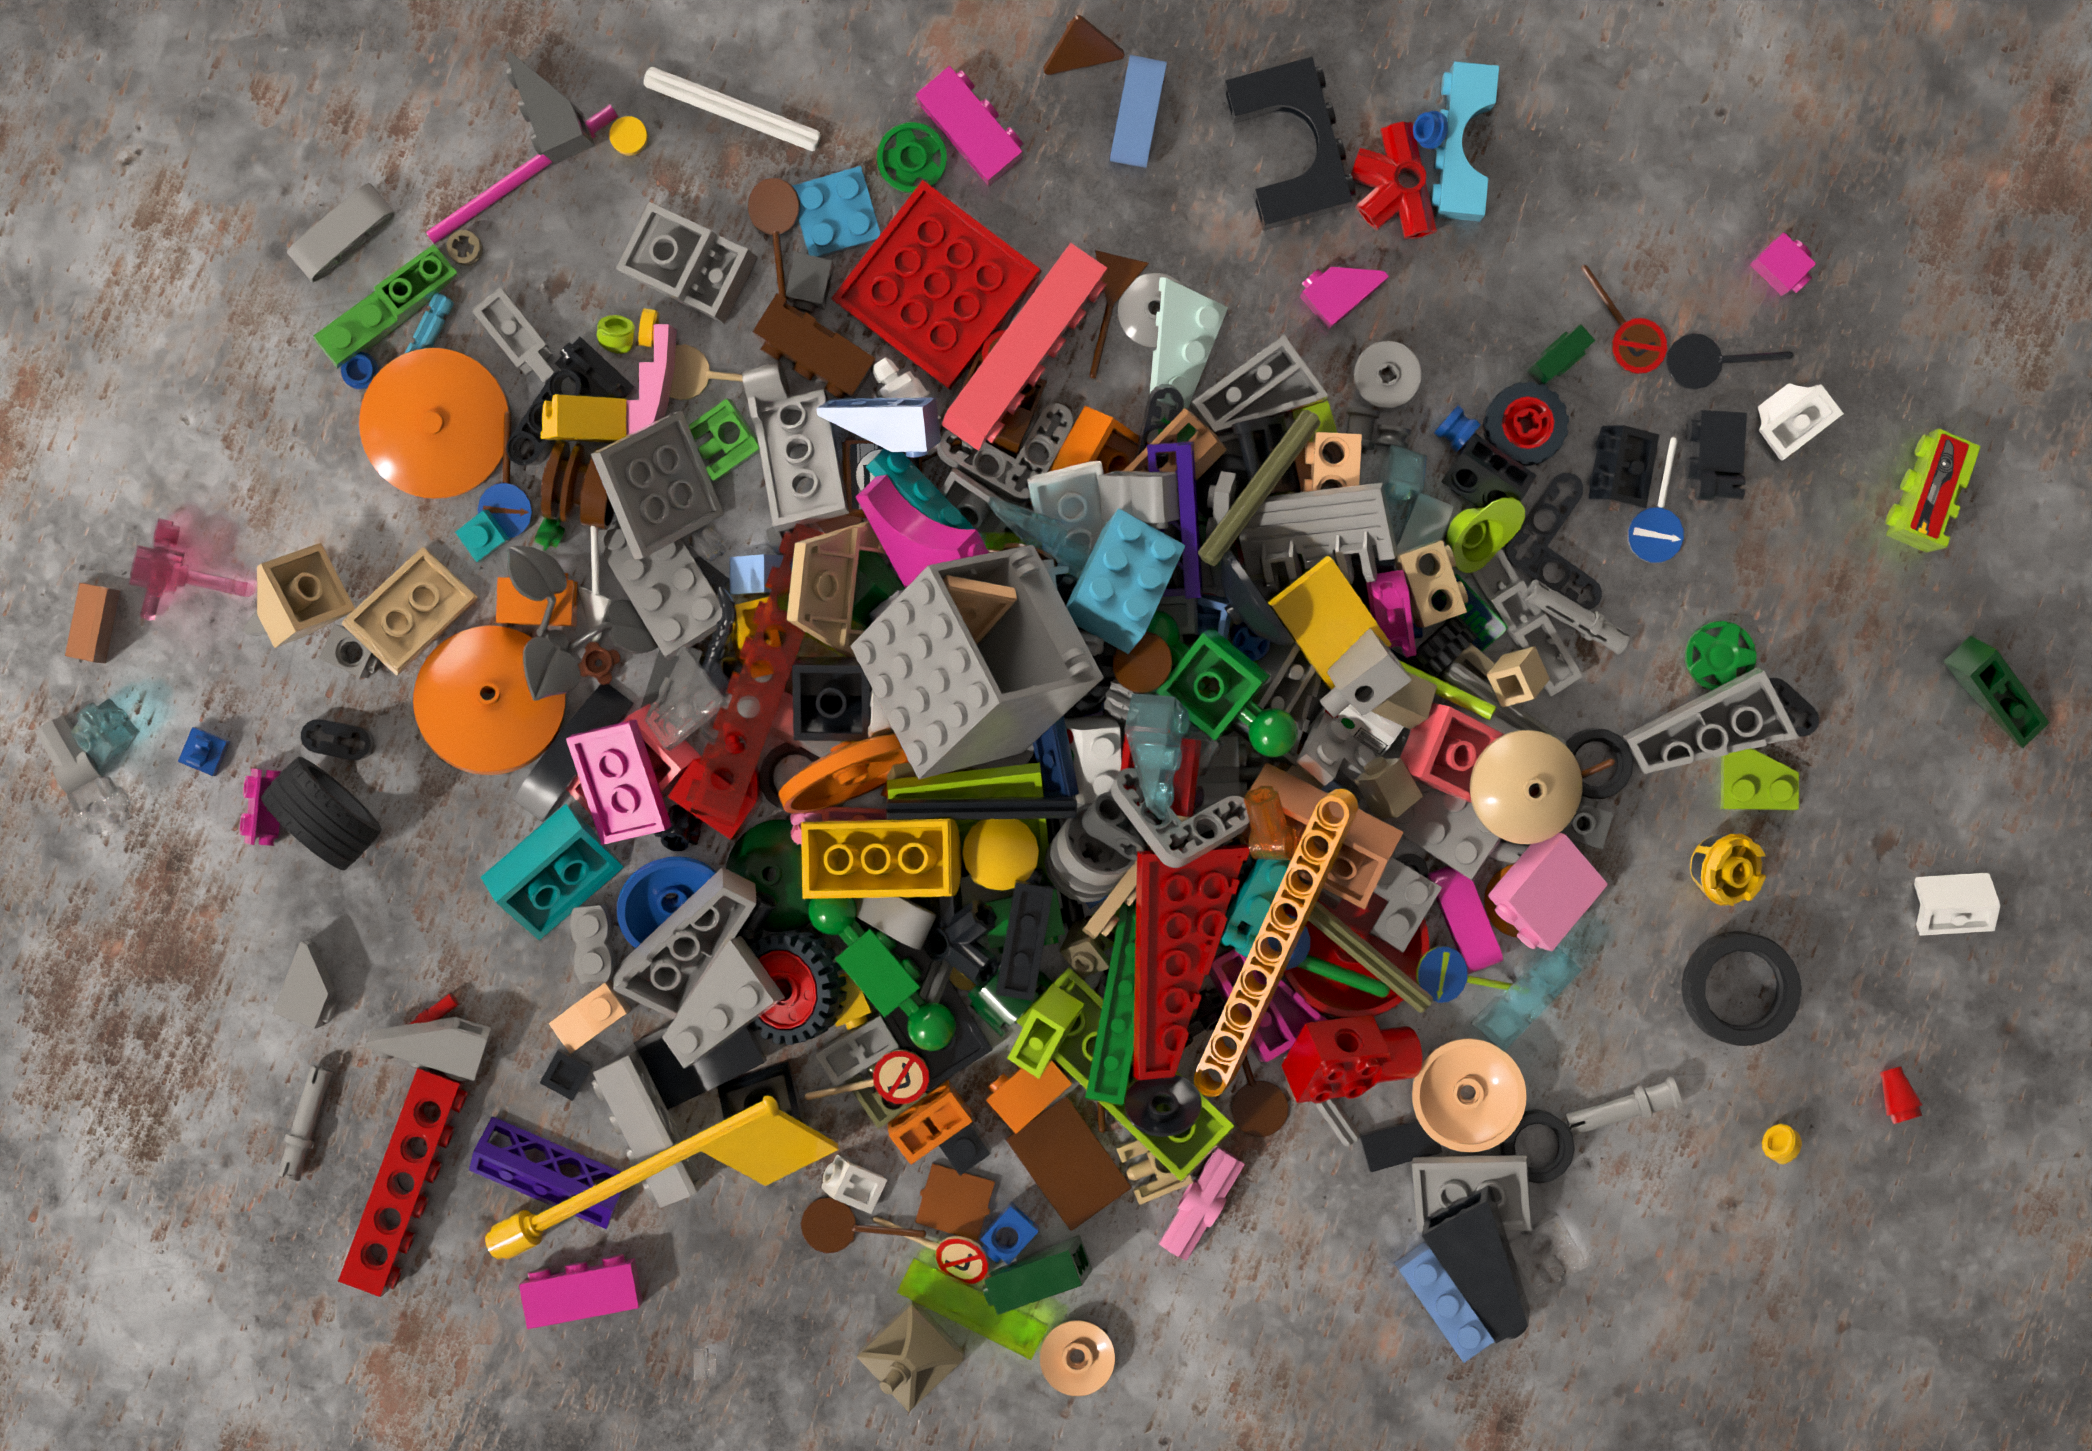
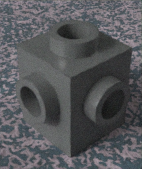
M1581 796L1579 807L1573 819L1559 833L1566 834L1581 852H1583L1585 845L1603 850L1614 813L1598 809L1599 801ZM1581 817L1583 826L1581 829H1578L1577 820Z

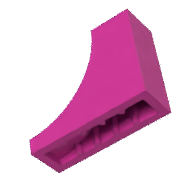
M888 475L876 476L856 496L905 589L928 565L989 553L977 529L952 528L928 518L914 508L898 492Z

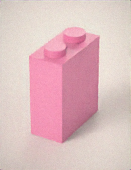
M1558 833L1548 840L1531 844L1488 894V897L1497 906L1495 909L1496 913L1504 921L1513 924L1519 931L1517 937L1531 949L1539 947L1553 951L1607 887L1608 883L1566 834Z

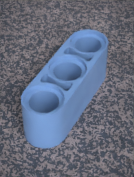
M1130 55L1110 161L1143 168L1147 167L1167 62Z

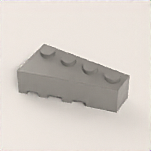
M1757 667L1623 735V738L1628 744L1639 769L1644 774L1690 764L1702 759L1728 755V753L1759 748L1775 742L1797 739L1799 736L1766 672Z
M722 867L614 969L613 990L674 1020L730 939L735 938L755 907V883Z

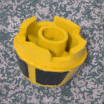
M1742 833L1710 836L1695 848L1690 863L1691 877L1702 892L1712 902L1720 906H1734V904L1744 899L1751 901L1761 890L1766 879V875L1761 874V857L1765 856V853L1760 845L1754 843L1751 838Z

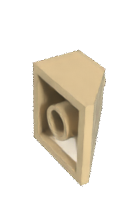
M321 543L272 559L257 566V615L274 648L303 638L355 610Z

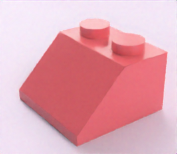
M1432 703L1428 719L1411 729L1400 758L1413 780L1472 803L1470 779L1473 767L1483 750L1491 742L1504 734L1452 707Z

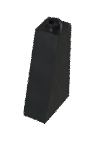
M1487 1185L1424 1219L1422 1237L1495 1343H1498L1506 1338L1510 1340L1515 1339L1525 1332L1529 1326L1530 1307L1493 1191Z

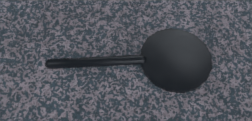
M1692 333L1682 336L1672 344L1667 354L1666 364L1670 376L1677 384L1688 389H1700L1707 387L1717 379L1722 370V363L1791 359L1794 354L1791 351L1722 356L1721 350L1714 340L1702 334Z

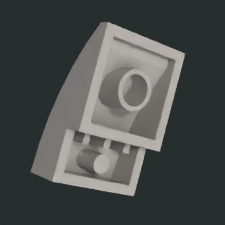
M649 202L616 269L646 286L725 324L758 257L749 249L718 236L712 230Z

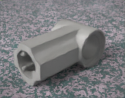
M62 715L50 720L35 731L55 765L53 773L57 782L69 796L76 794L105 776L100 762L93 752L87 748L85 749L67 716Z

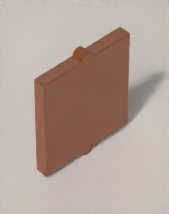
M932 1162L926 1186L920 1190L922 1200L915 1223L978 1241L985 1215L990 1214L988 1205L995 1181L967 1172L960 1176L955 1169Z

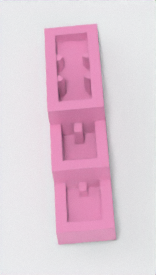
M654 324V362H639V400H626V436L665 417L675 368L677 329L669 324Z

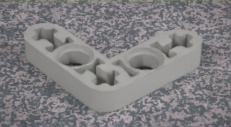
M1055 403L1046 406L1037 418L1015 459L985 442L974 455L969 465L965 461L974 447L949 430L940 438L941 442L937 445V452L940 459L949 466L955 467L965 475L1013 502L1024 503L1031 499L1029 489L1024 488L1021 492L1015 490L1016 482L1012 479L1018 480L1026 468L1032 471L1028 479L1037 475L1036 472H1039V474L1048 472L1072 428L1073 415L1065 405ZM1056 414L1061 417L1060 424L1062 426H1058L1049 438L1044 435L1051 423L1048 418H1052ZM955 439L961 441L960 448L966 453L958 451L955 455L950 453V445L947 442L952 443ZM1040 444L1045 447L1048 453L1047 460L1044 462L1032 460L1028 454L1029 446ZM984 456L992 457L998 464V471L993 475L984 474L978 467L979 459Z
M1126 768L1120 771L1111 786V794L1128 819L1157 857L1165 865L1173 868L1182 867L1241 834L1253 818L1251 804L1240 796L1232 795L1181 822L1147 776L1135 768ZM1125 784L1128 787L1134 785L1137 788V790H1126L1123 786ZM1151 810L1157 812L1162 818V824L1153 825L1149 823L1144 817V811ZM1228 812L1231 814L1237 812L1240 815V818L1237 816L1232 817L1225 824L1222 822ZM1205 824L1209 826L1214 832V838L1206 839L1201 837L1196 830V825ZM1187 838L1188 843L1184 846L1182 851H1180L1179 849H1176L1174 851L1170 849V844L1172 846H1178L1181 843H1183Z

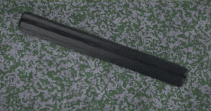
M1073 796L888 799L886 802V817L888 820L1075 818L1077 816V799Z

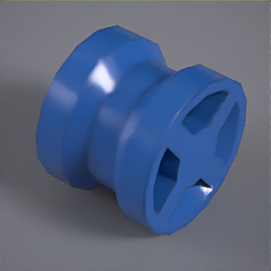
M1457 405L1435 430L1434 434L1438 438L1447 439L1450 442V448L1457 452L1481 424L1476 419L1470 420L1464 415V409Z
M1244 622L1238 626L1234 623L1230 631L1232 644L1252 661L1259 660L1265 656L1269 650L1270 641L1262 639L1257 635H1250L1253 632Z

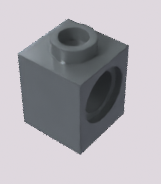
M798 252L795 253L785 295L789 302H793L794 308L808 313H814L815 308L825 310L835 268L833 261Z

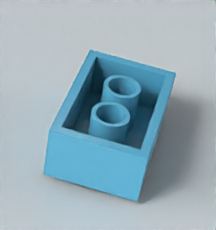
M1118 508L1102 529L1066 605L1075 624L1129 654L1145 635L1185 545Z

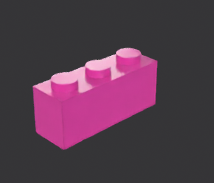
M949 65L915 94L916 102L986 185L990 187L1023 159V151L1020 147L1024 144L1010 127L1004 130L996 121L999 114L987 99L980 102L973 94L972 90L975 86L962 70L956 73Z
M624 1254L602 1258V1264L588 1267L587 1261L565 1265L564 1272L551 1274L550 1268L531 1271L528 1273V1278L519 1284L527 1329L637 1309L643 1303L635 1258L625 1260Z

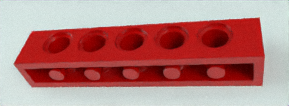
M417 1068L338 1282L378 1297L383 1296L389 1289H395L402 1273V1268L397 1267L402 1253L408 1254L415 1238V1233L410 1231L415 1218L421 1219L429 1198L424 1196L428 1182L434 1184L442 1165L441 1162L437 1161L441 1147L447 1148L454 1134L455 1127L450 1126L454 1112L460 1113L466 1102L468 1092L463 1090L466 1080L457 1081L445 1075V1072L433 1068L429 1070ZM427 1101L435 1102L440 1107L441 1115L437 1121L426 1117L424 1106ZM413 1137H421L426 1141L428 1149L425 1156H419L412 1151L411 1141ZM400 1172H406L413 1177L414 1188L412 1191H405L399 1186L398 1176ZM387 1208H394L400 1213L401 1223L399 1226H392L385 1220V1210ZM374 1243L382 1244L387 1249L388 1257L386 1261H378L373 1257L371 1249Z

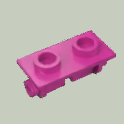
M252 768L251 776L245 777L243 796L244 798H249L247 813H242L239 828L240 835L245 836L244 843L254 845L255 837H259V845L274 846L275 839H279L280 823L270 811H267V807L262 802L261 797L281 771L266 770V777H261L262 770Z

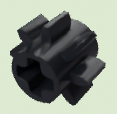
M679 804L671 806L668 816L672 826L665 831L655 833V837H661L662 845L672 851H683L688 848L689 843L697 845L701 833L702 820L696 818L695 815Z

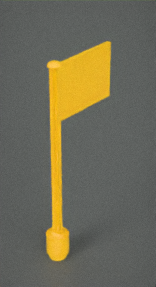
M764 1096L763 1101L538 1215L522 1210L493 1225L485 1236L486 1246L494 1258L499 1260L503 1258L511 1259L539 1245L545 1229L700 1151L767 1186L839 1150L838 1143L779 1110L778 1103L773 1097Z

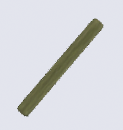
M1309 410L1301 412L1198 551L1199 556L1205 563L1211 566L1218 564L1223 554L1229 549L1318 429L1321 421L1315 413Z
M1316 901L1308 921L1418 1012H1424L1431 1005L1433 997Z

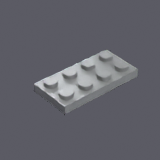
M618 520L613 522L607 531L601 530L598 532V544L601 553L668 661L716 631V624L722 617V608L720 607L718 596L682 538L645 558L634 560Z

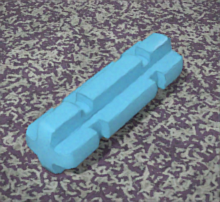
M440 293L433 295L428 305L431 308L429 312L425 311L413 335L415 341L414 343H409L405 353L429 348V346L433 347L445 323L443 318L445 314L449 315L454 305L450 298Z

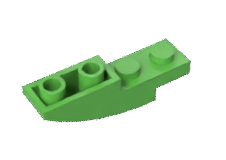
M433 244L373 287V293L313 335L314 340L338 369L365 348L370 350L416 314L432 299L435 293H439L457 276V272Z

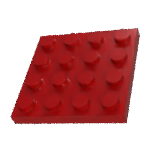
M922 180L831 299L940 384L951 390L975 359L977 353L982 350L984 342L990 335L996 332L1042 271Z

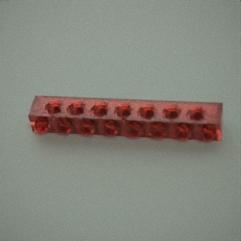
M796 523L793 533L785 531L778 550L779 553L785 555L780 568L772 566L765 585L766 588L772 590L767 603L759 601L752 620L753 623L758 624L754 638L746 636L739 658L744 659L745 663L741 673L733 671L726 693L732 695L727 709L720 707L713 729L718 730L719 733L714 745L706 744L699 763L706 766L701 781L693 779L686 798L687 801L693 802L690 812L733 828L735 826L791 674L792 665L796 660L806 633L787 621V611L779 608L777 600L779 597L789 595L792 575L790 565L793 562L795 543L826 533ZM770 630H778L785 636V642L779 647L769 646L764 640L765 633ZM757 665H765L771 670L772 678L767 682H757L751 676L752 668ZM745 700L754 701L759 707V713L753 718H745L738 712V705ZM740 736L746 743V749L739 754L728 752L724 746V742L728 737ZM718 771L729 773L733 778L732 786L726 790L715 788L711 783L713 774Z

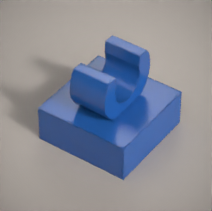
M192 727L178 762L208 775L216 776L230 741L197 727Z

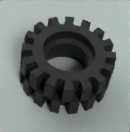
M1459 615L1452 617L1416 649L1415 656H1409L1407 660L1414 668L1435 677L1476 639L1477 635Z

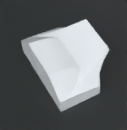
M1788 383L1757 407L1762 423L1759 432L1781 461L1844 414L1821 384L1808 388Z

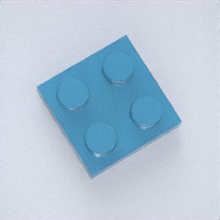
M861 166L793 185L800 200L798 219L809 255L822 258L873 243L880 236V229Z

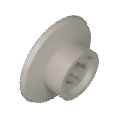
M1381 341L1370 345L1361 353L1354 369L1355 384L1361 396L1369 403L1381 408H1394L1405 404L1416 394L1421 383V366L1416 355L1407 346L1395 341ZM1390 368L1395 379L1385 384L1379 372Z

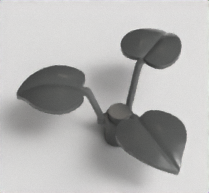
M511 546L506 550L508 555V574L516 590L528 599L542 601L547 598L548 601L541 626L536 631L538 637L528 641L523 650L525 677L534 701L552 695L565 694L572 691L578 685L581 678L580 669L574 657L569 653L575 647L602 631L611 630L613 644L629 653L642 654L658 648L640 615L629 600L613 602L606 611L609 622L598 625L568 643V639L563 632L556 629H547L556 603L554 594L562 593L567 587V580L563 569L553 557L539 549L528 546Z

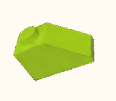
M1052 984L1032 1009L1007 1059L1040 1079L1071 1031L1084 1003Z

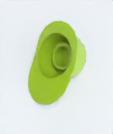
M1501 498L1491 502L1486 507L1466 509L1460 512L1451 522L1445 540L1454 554L1455 567L1464 573L1476 572L1483 568L1521 529L1525 519V508L1522 503L1515 498Z

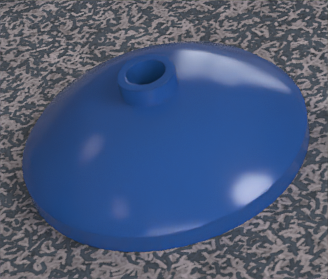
M681 856L657 859L639 868L625 882L617 901V919L626 940L634 948H637L717 872L702 861ZM669 893H676V894H677V895H676L675 897H673V898H666V897H665V896H666L667 894H669Z

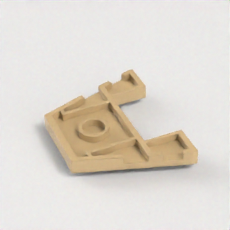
M869 521L797 542L794 548L787 621L846 657H856L851 645L864 632L851 629L859 550L886 553Z

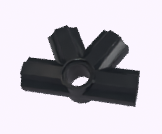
M959 884L955 896L929 897V904L920 897L910 898V900L937 915L923 944L924 950L930 959L934 961L945 960L977 986L986 985L997 974L1000 966L997 957L977 942L995 929L997 916L992 906L986 905L980 899L972 901L963 908L961 884Z

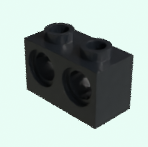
M1474 433L1454 459L1441 482L1451 488L1454 493L1463 496L1477 507L1482 508L1501 498H1515L1521 502L1537 475Z

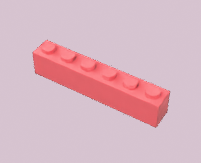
M1070 243L949 407L941 425L978 451L986 440L993 443L1005 426V424L1000 422L1007 411L1014 415L1026 396L1021 393L1028 383L1034 387L1043 375L1046 367L1041 364L1048 355L1052 358L1057 356L1066 342V339L1062 337L1068 327L1075 330L1087 312L1082 309L1086 302L1090 300L1095 303L1107 284L1102 279L1108 268Z

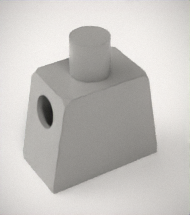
M1369 628L1329 668L1327 673L1336 687L1319 701L1334 718L1350 704L1361 715H1366L1407 685L1412 679L1395 654Z

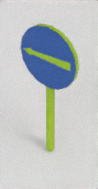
M1447 946L1435 947L1427 951L1420 959L1416 970L1417 984L1433 997V1001L1437 1003L1449 1002L1457 998L1464 990L1466 983L1520 993L1527 991V987L1524 985L1467 975V966L1464 958L1457 950Z

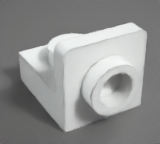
M836 1155L833 1163L827 1166L823 1174L821 1188L833 1199L871 1214L887 1179L882 1175L852 1164L840 1155Z

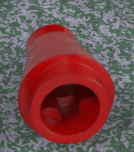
M1902 1066L1880 1072L1886 1116L1891 1117L1893 1124L1923 1116L1920 1106H1923L1905 1076Z

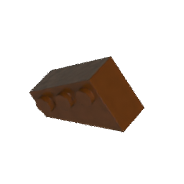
M776 293L752 331L758 341L763 344L760 350L778 362L782 356L795 364L792 370L808 381H811L814 376L826 383L824 390L835 398L842 399L845 396L856 398L872 373V367L877 363L876 358L837 332L834 333L821 325L813 316L806 312L804 314L785 302L787 299Z

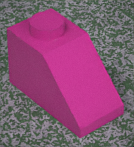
M1330 267L1322 273L1320 269H1317L1303 281L1302 285L1306 289L1302 291L1300 298L1323 325L1330 330L1383 285L1389 276L1385 271Z

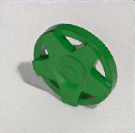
M907 122L893 127L883 136L877 150V164L883 179L892 188L900 192L912 194L918 187L913 186L917 178L927 180L928 182L926 183L932 187L938 183L946 169L947 152L943 140L936 131L921 123ZM912 130L925 132L928 136L917 139ZM896 136V147L885 150L890 139ZM940 149L941 162L938 167L932 160V157ZM885 167L896 170V181L888 175Z
M1714 621L1699 627L1689 638L1685 649V664L1690 676L1700 686L1709 690H1714L1737 678V668L1746 666L1742 673L1743 675L1753 670L1756 664V649L1752 638L1742 627L1732 622ZM1723 627L1716 637L1706 633V631L1712 628ZM1739 635L1745 641L1747 648L1738 645ZM1695 646L1701 656L1693 664L1692 654ZM1714 675L1719 685L1711 684L1703 678Z

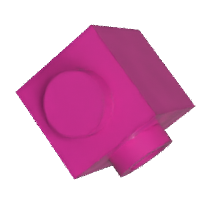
M1783 232L1756 257L1750 266L1782 296L1791 289L1795 293L1802 289L1812 278L1808 271L1816 263L1810 258L1812 253L1806 245L1798 240L1793 241Z

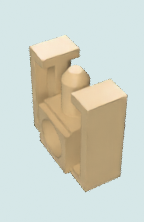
M1136 1138L1116 1146L1122 1163L1143 1153L1148 1155L1149 1159L1129 1167L1126 1172L1129 1179L1136 1181L1153 1173L1156 1175L1157 1180L1133 1188L1139 1205L1193 1183L1191 1175L1183 1182H1180L1168 1169L1159 1168L1155 1164L1156 1157Z

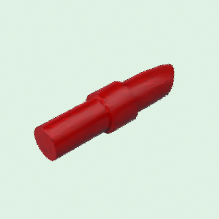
M449 993L431 1008H426L418 1014L416 1019L410 1024L439 1020L457 1007L459 1002L452 993Z

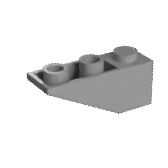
M451 1017L426 1023H414L371 1030L364 1048L371 1049L373 1054L381 1058L392 1059L397 1057L407 1060L415 1068L423 1070L433 1068L443 1071L447 1077L457 1081H465L467 1079L474 1081L491 1028L461 1018Z

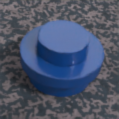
M1438 111L1422 113L1416 119L1413 127L1414 138L1422 147L1428 149H1435L1440 146L1448 133L1447 118Z
M365 352L358 353L341 366V375L345 383L359 390L367 389L379 372V365L376 359Z

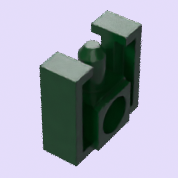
M1580 324L1570 333L1567 331L1541 352L1540 356L1542 358L1526 371L1539 385H1545L1554 376L1558 375L1560 377L1586 355L1584 350L1596 340Z

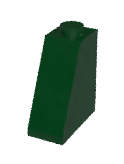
M1080 1235L991 1271L984 1279L986 1284L983 1285V1293L990 1307L994 1306L997 1315L1082 1286L1093 1269Z

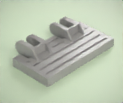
M1383 483L1267 496L1239 534L1247 574L1264 573L1270 593L1280 591L1281 578L1277 562L1285 561L1290 585L1303 575L1299 559L1300 553H1302L1305 569L1314 567L1326 556L1331 557L1336 565L1338 563V568L1350 584L1354 580V568L1350 554L1359 553L1363 575L1367 582L1376 581L1377 578L1372 545H1376L1379 561L1395 559L1397 555Z

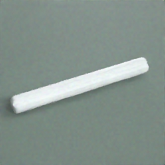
M649 67L645 74L643 83L647 88L810 151H815L819 144L821 134L818 130L655 67Z

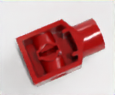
M1373 1014L1305 1023L1281 1066L1297 1103L1310 1101L1322 1103L1331 1098L1346 1097L1352 1099L1359 1097L1377 1083L1415 1078L1420 1073L1422 1067V1048L1416 1032L1409 1026L1379 1029Z

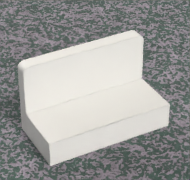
M1989 873L1915 878L1914 886L1920 901L1916 925L1920 936L1995 931L2001 905Z

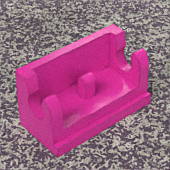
M1397 570L1377 574L1376 581H1366L1370 614L1392 644L1388 647L1389 649L1396 646L1402 647V652L1406 657L1415 656L1416 647L1409 591L1404 571Z

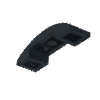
M609 683L606 685L600 684L546 750L515 794L513 800L544 822L566 793L565 790L578 775L566 738L573 734L620 723L634 703Z

